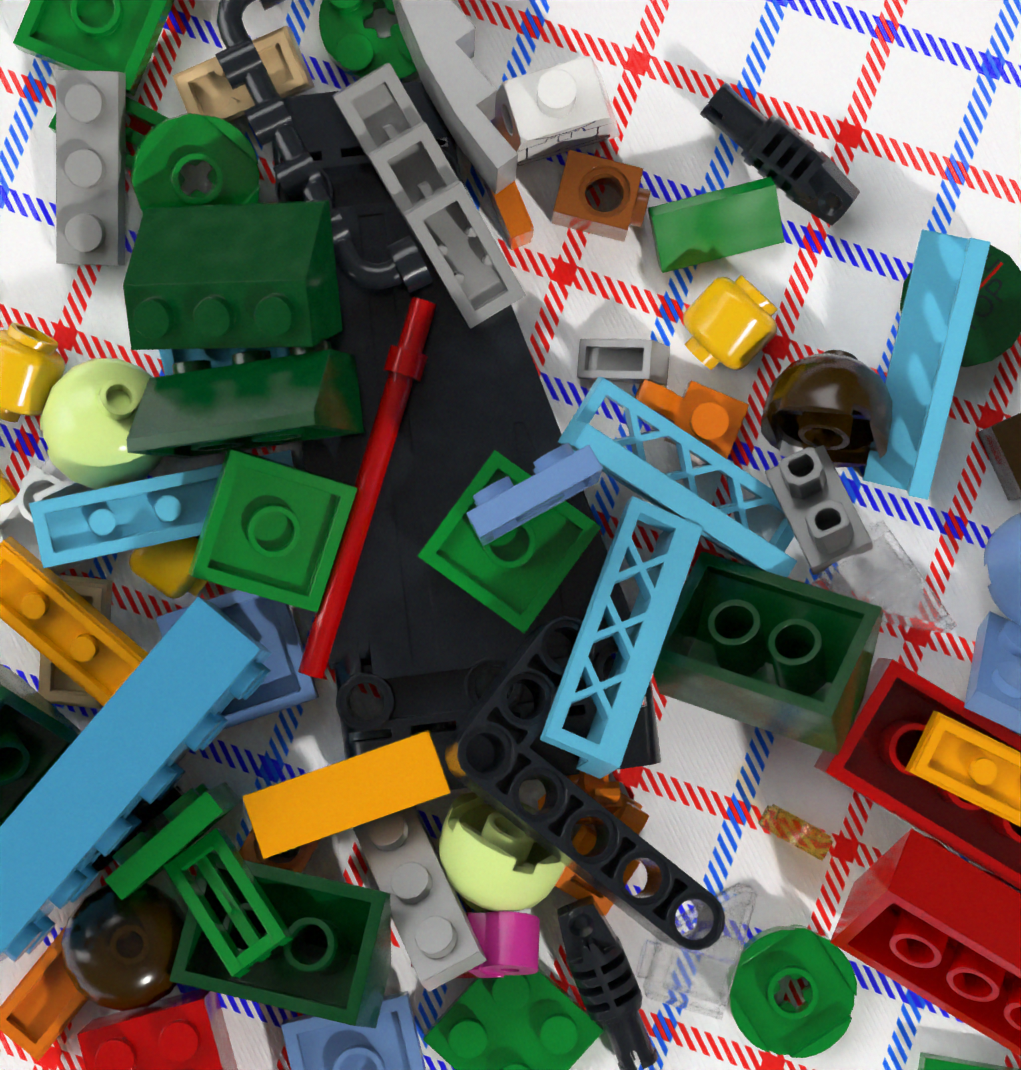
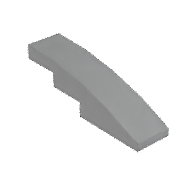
M392 0L400 31L426 92L456 144L496 195L515 181L518 153L490 122L495 118L497 90L470 60L474 57L476 27L453 0Z
M384 64L332 95L469 328H473L525 297L524 290L463 183L458 180L428 125L421 119L391 64Z

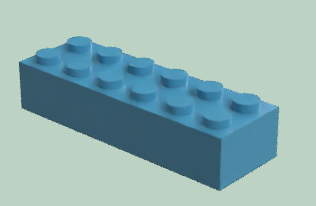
M201 597L195 599L0 826V961L9 957L15 963L25 952L30 954L45 939L56 924L48 915L55 907L62 909L69 901L74 903L85 892L99 874L91 865L100 854L107 856L112 850L117 852L131 838L143 822L135 813L146 801L149 804L155 799L161 801L171 791L185 773V770L178 765L181 759L190 749L195 752L200 748L203 751L228 723V720L221 713L234 697L238 700L241 698L247 700L271 672L263 663L272 652L214 603Z

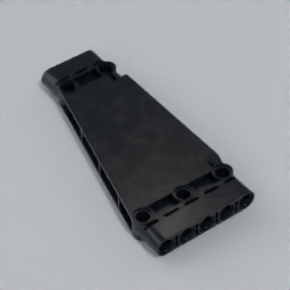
M422 81L402 83L421 119L428 125L455 175L465 187L459 170L456 142L426 92ZM339 91L281 98L362 257L370 263L380 264L391 259L386 247L410 235L433 280L432 283L410 294L404 283L381 290L363 288L347 279L336 265L342 331L324 341H331L333 350L355 355L364 433L301 442L305 470L355 486L389 374L383 371L390 345H398L412 297L437 305L422 354L428 356L420 382H413L328 660L330 669L335 671L337 688L336 708L341 722L345 759L421 733H414L415 725L456 721L455 728L431 730L430 733L450 790L468 788L448 769L445 751L451 735L481 698L475 687L478 674L490 667L503 669L523 641L537 626L563 616L576 617L583 621L608 552L598 531L525 633L519 631L418 557L419 553L494 450L533 476L535 475L533 462L548 452L562 446L558 443L562 434L512 305H509L473 328H469L334 101L332 95ZM271 141L275 167L284 161L274 141ZM275 174L277 202H288L289 199ZM584 490L565 500L596 522ZM616 583L613 586L610 597L623 622L630 618L631 611L620 583ZM604 615L598 631L608 628ZM553 632L547 641L549 657L554 663L566 666L573 649L571 642L560 632ZM613 636L597 642L596 656L592 666L600 682L605 681L603 666L606 659L611 654L618 652V646ZM583 677L579 680L575 693L587 688ZM651 679L644 697L645 705H641L622 763L618 769L647 766L661 762ZM371 683L382 692L384 708L378 717L365 719L358 716L352 710L350 696L358 684ZM520 683L513 684L512 692L507 698L509 710L512 713H520L521 719H526L531 714L534 708V698L532 692L526 686ZM591 696L570 705H583V712L567 714L562 729L585 739L587 738L597 710ZM383 729H391L392 732L391 736L353 740L352 733ZM542 729L529 748L564 776L580 774V770L576 769L580 757L540 740L543 732ZM475 735L470 739L466 747L468 763L473 769L481 773L491 767L495 754L493 745L487 738ZM529 776L524 781L536 780V778Z

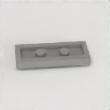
M56 70V264L125 265L126 73L117 71Z
M416 805L353 827L380 891L390 893L391 917L422 986L430 992L487 961L460 900L441 866L440 857Z

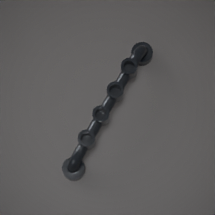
M220 0L216 22L226 49L216 53L215 56L233 90L245 84L255 105L244 110V113L261 146L274 141L284 162L273 167V170L289 201H296L300 198H303L304 201L329 200L336 265L347 279L363 288L381 290L404 283L410 294L432 283L431 275L410 235L386 247L391 257L386 262L380 264L370 263L362 257L242 21L243 12L248 5L256 0ZM259 0L264 11L286 1Z

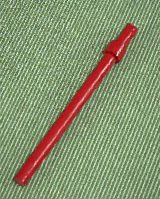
M412 297L398 345H390L383 371L389 374L355 482L357 491L318 612L315 613L298 669L299 673L319 679L324 677L414 381H421L428 356L422 354L437 306L432 302Z

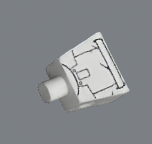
M591 56L580 57L508 79L501 83L497 91L495 118L491 122L518 153L517 167L620 136L602 74Z

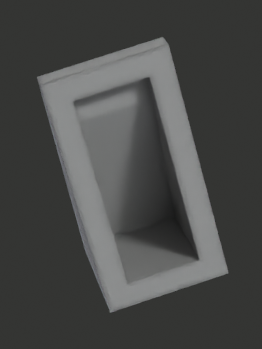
M580 339L577 378L596 380L597 377H604L609 381L639 384L643 383L645 379L667 386L670 347L648 339Z

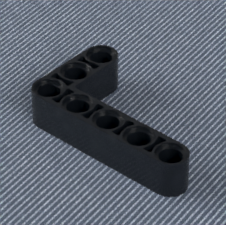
M563 616L537 626L523 641L451 735L445 751L448 769L460 782L657 939L670 946L688 950H703L711 947L720 938L725 927V914L717 898L529 748L545 726L566 666L554 663L549 657L547 651L549 636L553 632H560L570 640L573 648L583 621L576 617ZM597 642L592 644L588 656L591 663L596 656ZM514 683H520L532 692L534 708L526 719H520L509 710L507 693ZM475 735L487 738L495 751L491 767L483 773L473 769L466 757V747L470 739ZM529 776L538 779L543 784L546 792L542 808L534 814L527 812L519 800V788L522 782ZM581 818L590 820L597 833L593 849L584 855L577 852L571 841V831L575 823ZM637 859L645 866L647 882L644 889L633 896L625 888L623 875L627 865ZM689 900L696 908L698 914L697 924L693 931L688 935L682 936L677 930L675 915L679 906Z

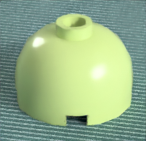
M94 358L73 366L51 388L40 417V431L42 432L43 430V438L48 446L47 454L52 464L70 480L93 489L144 480L157 467L163 456L128 453L126 439L149 378L153 377L142 367L118 358Z
M474 792L460 794L451 803L439 839L440 863L454 890L462 896L463 901L470 908L481 913L493 911L514 912L534 907L548 896L563 874L566 865L492 806L485 804L484 800ZM520 801L522 807L527 812L534 814L539 811Z

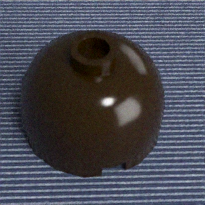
M828 350L822 354H814L792 362L774 380L765 401L761 419V433L769 444L779 451L782 440L803 449L807 447L817 448L824 445L835 468L867 465L870 450L878 451L880 458L887 452L892 424V399L887 386L874 370L849 352Z
M146 883L134 893L121 900L112 888L105 884L85 896L68 918L61 942L64 969L77 991L97 1006L118 1011L149 1007L169 995L178 984L169 980L186 916L177 901L155 885Z

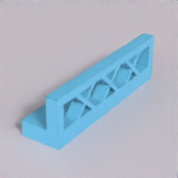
M921 230L885 380V385L892 399V424L887 452L880 458L878 451H869L867 465H865L863 472V481L907 490L908 496L928 500L991 242Z
M597 377L559 438L558 443L561 445L570 443L574 452L590 445L603 468L602 472L656 507L703 527L702 537L745 565L787 578L797 560L784 553L794 538L786 517H784L768 542L749 530L745 510L768 504L784 515L772 489L606 378ZM605 397L624 409L629 436L612 440L589 425ZM638 419L655 430L641 433ZM667 437L676 443L681 470L663 473L647 463L643 442ZM631 445L633 453L623 446ZM690 453L706 464L692 467ZM712 471H718L726 476L731 503L714 507L699 497L694 476ZM683 479L684 486L675 480ZM741 487L756 497L743 500ZM734 513L735 520L727 514Z
M290 450L261 456L294 466ZM223 464L29 503L43 568L200 536Z
M634 496L625 504L540 740L579 756L576 769L599 779L620 768L703 527ZM637 520L663 531L658 537L651 559L646 562H642L631 538ZM625 556L630 568L619 572ZM634 577L640 590L630 618L622 622L610 595L614 584ZM604 615L608 628L598 631ZM613 636L618 646V652L608 679L600 682L588 656L593 643ZM582 675L587 688L575 693ZM591 696L597 710L587 738L585 739L562 729L570 705Z

